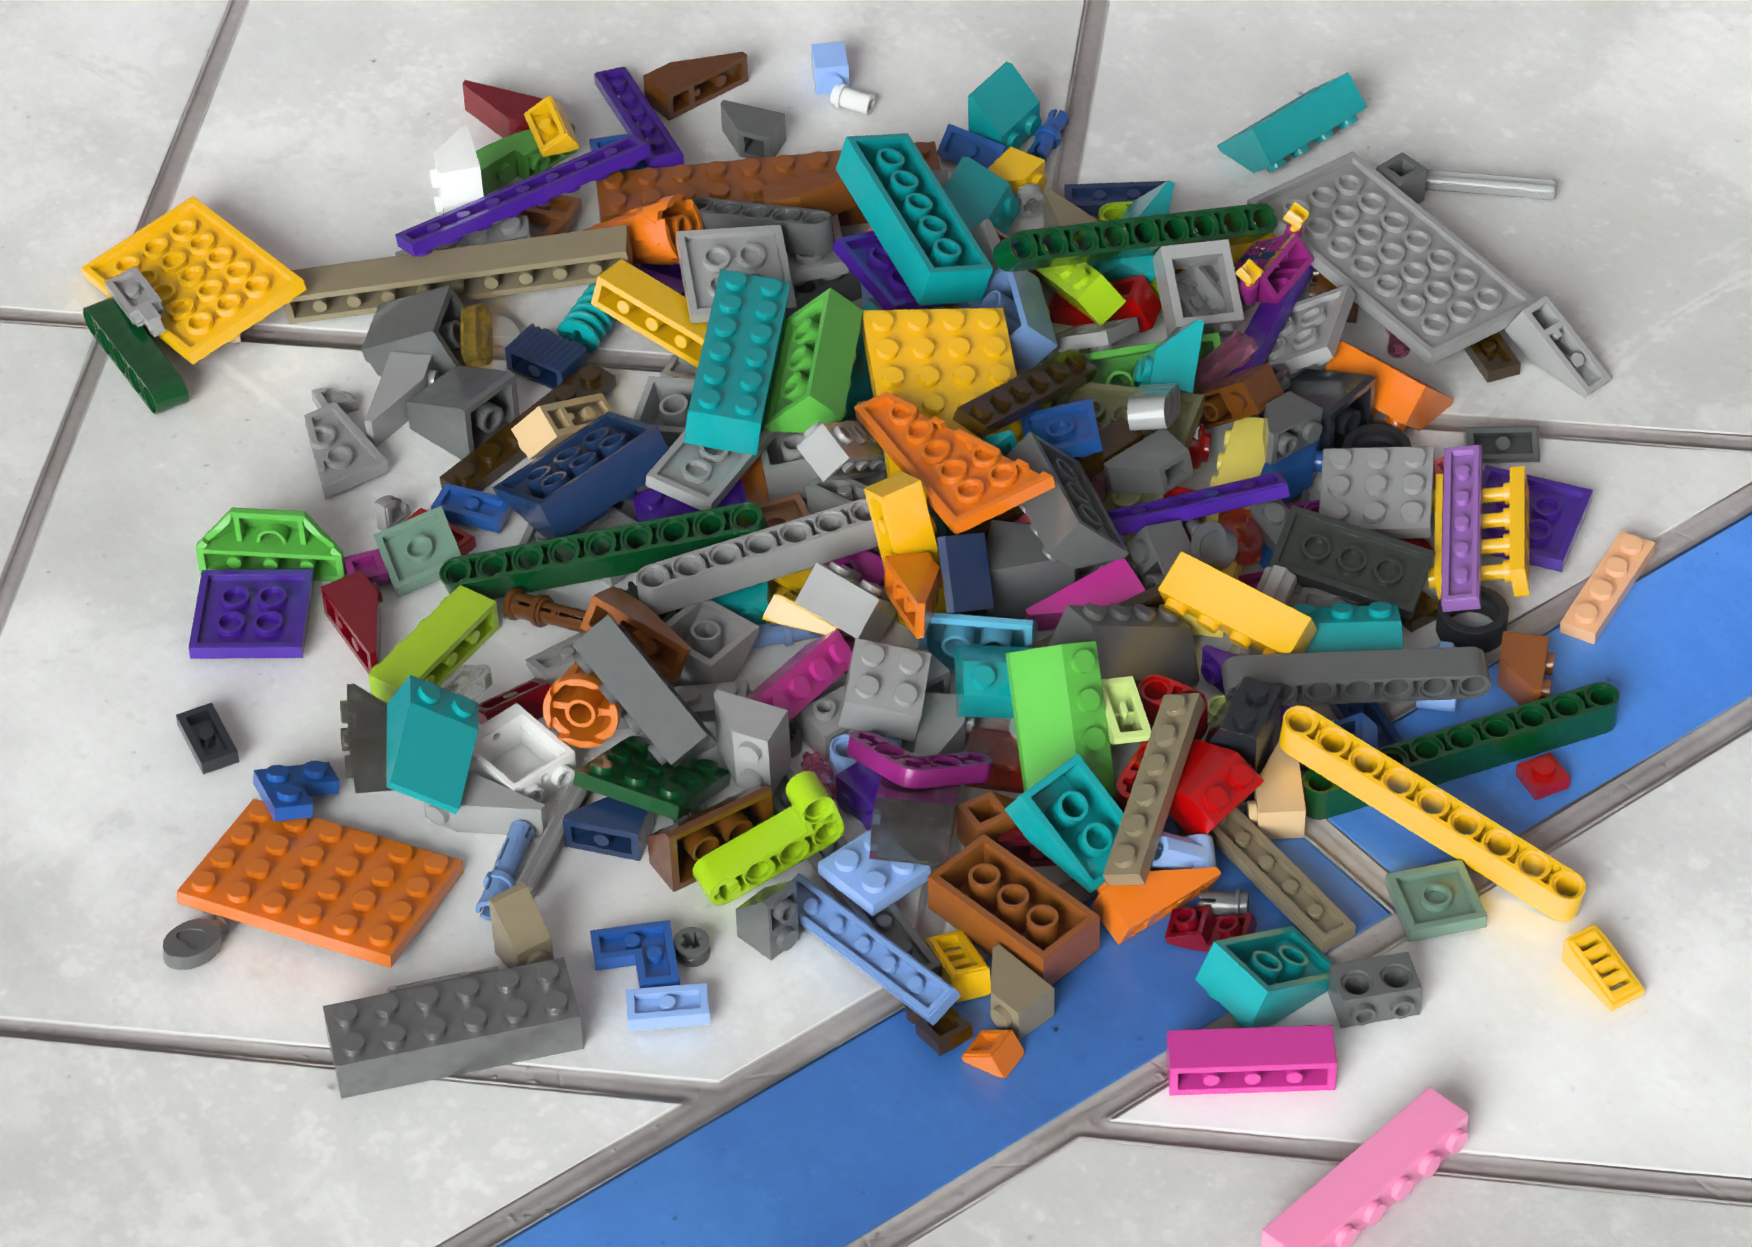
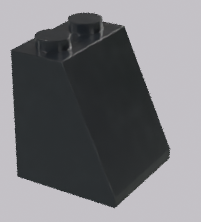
M1304 369L1293 379L1291 378V386L1284 390V393L1291 391L1323 408L1322 432L1320 435L1321 451L1323 449L1342 448L1345 437L1353 429L1362 425L1373 424L1376 378L1371 375ZM1265 410L1259 413L1260 418H1264Z
M1245 676L1208 723V729L1201 741L1238 752L1260 775L1279 742L1282 686ZM1254 792L1250 794L1244 800V802L1253 801Z

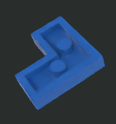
M309 761L303 765L294 766L272 765L266 769L254 770L253 784L274 822L312 818L313 803L309 797L339 794L340 780L329 762Z
M670 920L590 930L595 971L636 965L639 988L680 985Z

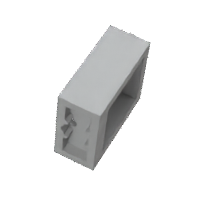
M1229 239L1161 246L1152 260L1167 337L1196 320L1204 321L1202 334L1219 332V337L1234 334L1245 319ZM1217 265L1227 313L1183 318L1174 269Z

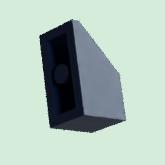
M610 797L603 798L564 815L565 847L640 861L648 844L647 836L651 835L654 830L653 812Z

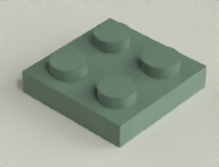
M442 506L373 534L398 597L441 580L439 572L443 563L453 557L462 556Z
M1462 859L1386 874V889L1409 942L1485 928L1487 926V914Z

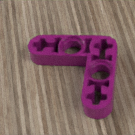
M854 731L849 734L847 755L902 787L923 789L981 783L990 779L992 758L981 753L957 752L915 756L878 734L866 731Z

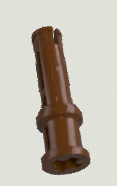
M518 587L511 588L505 596L503 613L509 620L516 621L520 618L530 621L533 626L540 628L550 624L571 631L586 633V631L580 628L586 613L584 610L554 603L549 595L539 594L534 596L526 594L524 589Z

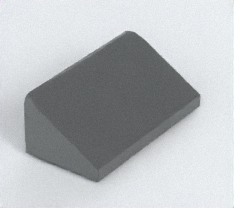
M1539 426L1465 427L1463 433L1464 446L1481 445L1483 463L1540 462Z

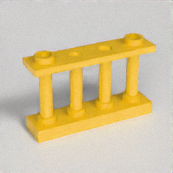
M1525 466L1510 467V482L1503 483V487L1483 488L1482 503L1505 501V504L1510 505V508H1503V512L1482 514V529L1505 527V530H1510V533L1503 534V538L1482 540V555L1505 553V556H1509V559L1503 560V564L1481 566V581L1505 579V582H1512L1514 597L1530 596L1529 487ZM1436 474V489L1433 490L1432 512H1435L1434 566L1430 568L1428 573L1429 588L1437 590L1438 600L1441 599L1443 474Z

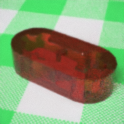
M1245 508L1219 513L1218 523L1233 531L1237 537L1238 552L1233 562L1242 566H1251L1258 563L1262 558L1263 541L1251 513Z

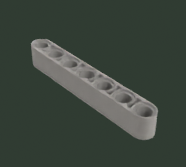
M859 499L644 566L636 574L638 599L646 604L656 615L664 614L814 567L816 562L824 564L878 546L867 499Z

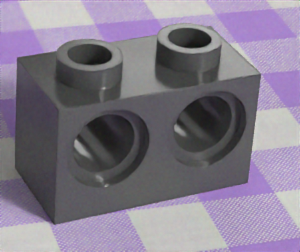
M1409 952L1329 965L1328 995L1341 1028L1356 1025L1363 1026L1391 1019H1403L1420 1014L1422 986Z

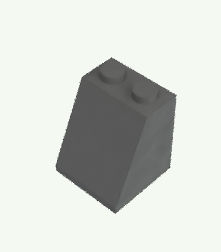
M448 285L379 304L361 351L365 360L371 364L378 376H382L391 351L432 355L434 370H438L439 377H441L457 365L473 367L484 336L452 287Z
M457 365L406 402L410 429L461 460L520 415L516 374L511 371Z
M992 520L986 548L994 608L979 610V616L1026 619L1025 609L1082 579L1087 574L1081 573V568L1072 569L1061 561L1056 564L1048 559L1041 550L1043 546L1041 539L1033 533L1029 524Z

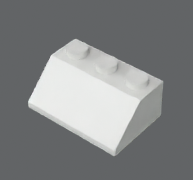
M463 126L433 153L435 167L429 168L432 188H438V195H433L436 216L484 197L481 170L469 127Z

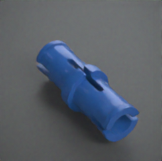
M1057 109L1049 112L1045 123L1039 126L1034 133L1035 140L1026 153L1038 158L1041 157L1046 163L1052 149H1056L1059 146L1061 134L1069 123V117L1063 110L1059 111L1056 118L1054 117Z

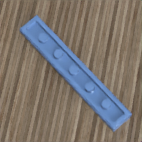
M798 873L791 880L797 884L799 925L934 1026L961 996L953 986L802 874Z

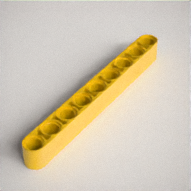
M1297 705L1285 712L1279 736V745L1286 754L1455 859H1462L1465 865L1550 918L1567 922L1573 920L1578 915L1586 890V883L1577 872L1311 708Z

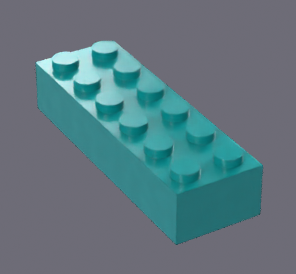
M909 134L846 136L836 171L918 305L982 301L993 267Z
M720 269L688 408L684 443L757 456L783 323L787 313L790 281Z

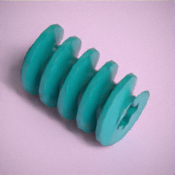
M596 283L589 284L588 288L584 290L582 296L578 298L576 304L570 309L569 314L564 317L557 328L559 336H562L564 339L567 338L569 341L579 342L587 348V352L595 351L600 342L604 340L606 334L610 332L612 326L617 322V319L591 304Z

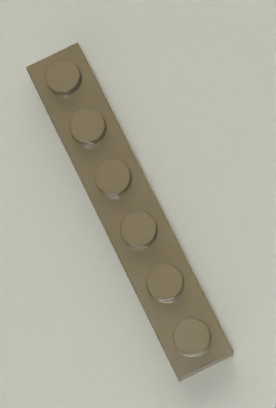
M1200 693L1166 694L1163 696L1103 873L1108 886L1145 885L1205 705Z
M1237 807L1207 834L1212 836L1214 844L1322 953L1355 936L1356 925Z

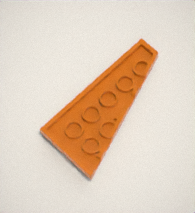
M887 391L854 407L857 419L898 468L924 483L928 492V500L926 501L955 535L1055 488L1052 475L1044 471L1039 474L1031 470L1029 463L1019 458L1013 461L1003 456L1001 449L960 428L954 431L946 427L945 421L936 416L932 419L919 413L918 407Z

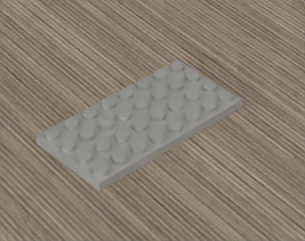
M1353 151L1247 200V204L1266 203L1275 210L1278 223L1272 233L1277 237L1283 236L1288 222L1283 220L1294 202L1308 210L1310 214L1302 224L1304 230L1301 240L1314 259L1311 266L1337 288L1349 284L1356 295L1354 302L1429 365L1509 327V324L1522 310L1536 302L1533 297Z

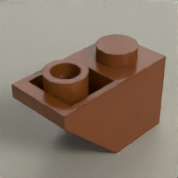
M1503 631L1497 685L1519 705L1549 697L1551 679L1544 678L1545 675H1553L1555 653L1548 652L1549 636Z
M989 791L957 805L958 840L964 847H967L981 835L985 834L997 843L998 835L1017 828V825L1004 810L1015 799Z

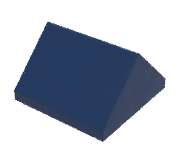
M985 533L937 537L947 614H959L994 608Z

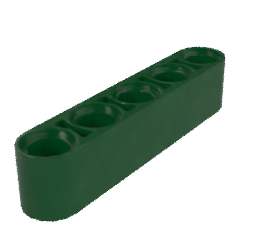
M113 297L83 308V316L89 331L154 415L189 401L188 390L182 377L143 327L133 325Z

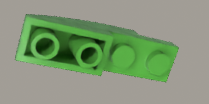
M571 123L572 128L575 132V125ZM530 129L488 144L476 151L481 170L484 196L488 195L517 176L524 180L546 171L576 153L577 150L543 157Z

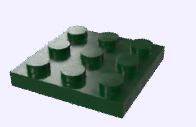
M629 736L575 770L573 781L575 786L678 821L729 786L731 774L729 770L718 767L715 761L708 759L697 760L692 758L677 767H673L668 761L661 765L647 748L651 745L647 738Z

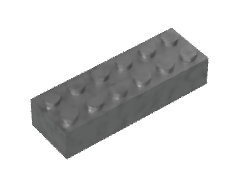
M564 957L323 1006L327 1037L341 1099L584 1049L580 1014Z

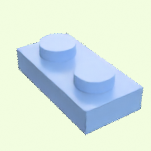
M707 983L626 989L629 1031L710 1024Z

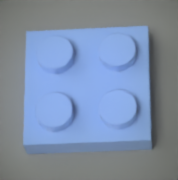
M875 826L819 861L818 874L873 917L927 882L928 875L931 874V867L878 826Z

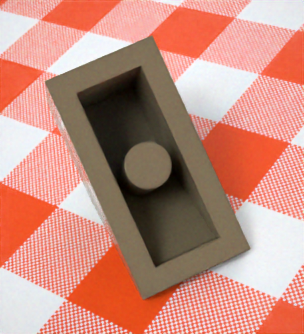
M524 882L489 898L495 953L507 968L554 959L552 938L529 888Z
M997 944L992 949L990 1015L992 1021L999 1029L1013 1030L1017 1039L1020 1040L1054 1016V987L1000 944Z

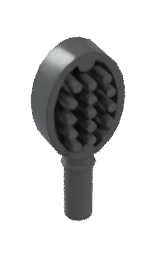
M1195 518L1181 522L1184 529L1191 534L1192 541L1190 547L1194 558L1219 571L1230 566L1238 552L1237 537L1233 531L1215 521H1207L1201 524Z
M217 916L215 920L198 918L176 926L166 935L163 941V960L165 964L176 970H189L204 965L220 951L222 947L221 935L227 933L230 928L239 922Z

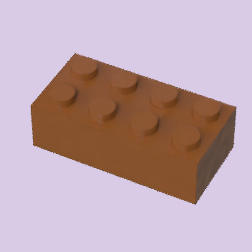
M985 834L981 835L928 875V908L957 930L963 931L968 938L990 954H992L993 947L1000 944L1051 986L1100 948V916Z

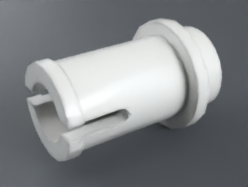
M843 83L842 85L834 86L830 102L835 105L836 109L840 110L844 107L868 116L874 108L875 95L851 89L848 84Z

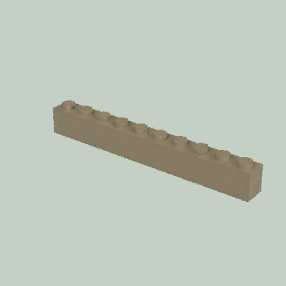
M627 225L436 250L420 257L407 254L297 269L291 271L303 279L307 290L295 297L291 302L285 304L284 308L289 323L298 324L372 314L376 312L379 304L448 285L452 287L460 301L594 284L600 274L621 259L633 266L634 251Z

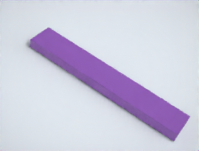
M1481 445L1444 448L1441 584L1443 612L1481 609L1483 451Z

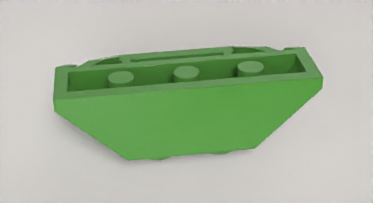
M232 507L196 544L200 575L202 570L313 569L315 581L333 582L346 577L343 550L305 511Z

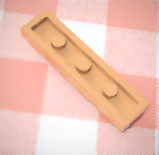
M1621 530L1562 618L1560 633L1595 644L1653 556L1656 542Z

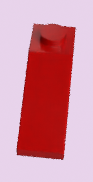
M1142 274L1110 281L1109 283L1126 302L1107 321L1137 317L1138 333L1152 329L1162 306L1145 276ZM1057 293L1053 295L1048 306L1051 322L1069 326L1096 323Z

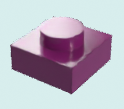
M379 549L344 557L347 576L362 571L370 583L376 582L378 586L389 584L388 572Z

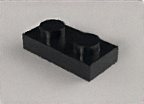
M212 703L176 714L177 725L203 774L240 762L238 751Z

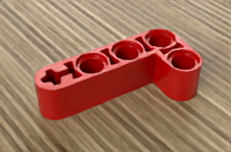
M1150 675L1140 682L1138 693L1151 726H1154L1164 695L1200 693L1205 705L1193 740H1201L1208 729V702L1202 692L1162 675ZM1143 741L1117 779V805L1123 813L1148 741Z

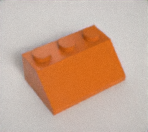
M1342 340L1339 341L1334 358L1328 361L1324 369L1325 371L1367 374L1375 377L1374 416H1376L1378 411H1381L1388 415L1385 422L1401 431H1405L1407 426L1418 431L1422 430L1449 408L1454 401L1453 398Z

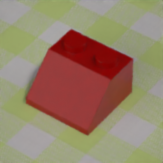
M1194 739L1169 814L1188 835H1207L1252 794L1264 780L1238 752Z

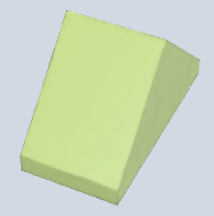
M1133 676L1102 679L1110 743L1123 744L1148 741L1151 728Z

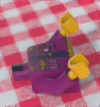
M1294 202L1283 220L1288 222L1283 236L1253 243L1237 263H1233L1240 299L1244 304L1252 305L1255 302L1279 303L1314 261L1301 240L1304 230L1302 224L1310 212L1298 203Z

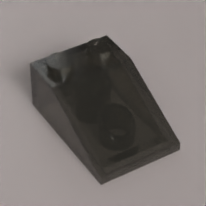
M882 776L876 794L871 823L869 859L939 867L947 862L951 855L961 785L912 789L897 785Z

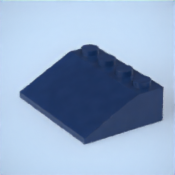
M608 411L492 488L496 495L542 536L553 539L578 533V528L587 522H593L604 517L608 513L607 509L616 503L624 502L637 494V489L645 485L648 472L669 448L658 426Z

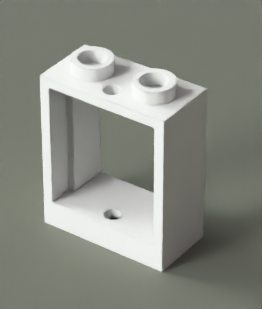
M514 704L478 727L479 730L469 767L470 771L538 802L567 787L574 779L575 770H577L575 751L558 739L556 735L519 704ZM523 743L546 764L514 784L490 762Z

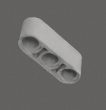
M1178 383L1140 385L1128 399L1127 414L1130 430L1168 429L1180 415L1181 398Z

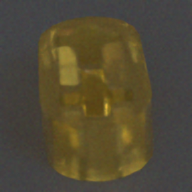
M483 303L464 307L461 311V354L468 367L479 368L491 364L493 358L492 317L489 309Z

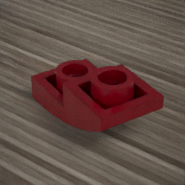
M1210 905L1172 909L1164 938L1168 944L1209 952L1214 941L1255 933L1257 922L1253 913L1214 916Z

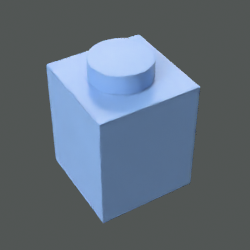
M844 41L811 44L812 73L816 95L831 94L835 85H842L843 83L849 85V66Z

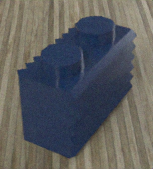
M533 323L505 347L507 370L550 389L556 388L588 363L587 348L577 341L564 339L562 336L558 337L551 330L541 329L539 325L536 327Z

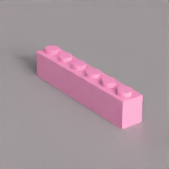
M1429 1087L1263 1228L1261 1247H1350L1357 1235L1368 1225H1375L1382 1218L1385 1210L1393 1203L1403 1201L1415 1184L1422 1178H1429L1436 1172L1440 1163L1451 1153L1457 1154L1462 1150L1468 1140V1113Z

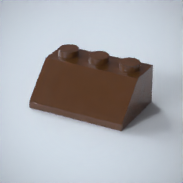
M768 785L747 789L647 836L649 864L673 892L697 882L692 870L700 858L773 817L772 789Z

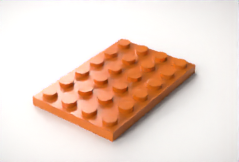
M253 799L177 890V902L392 968L464 873L463 860L314 816L312 818L274 822L264 802Z

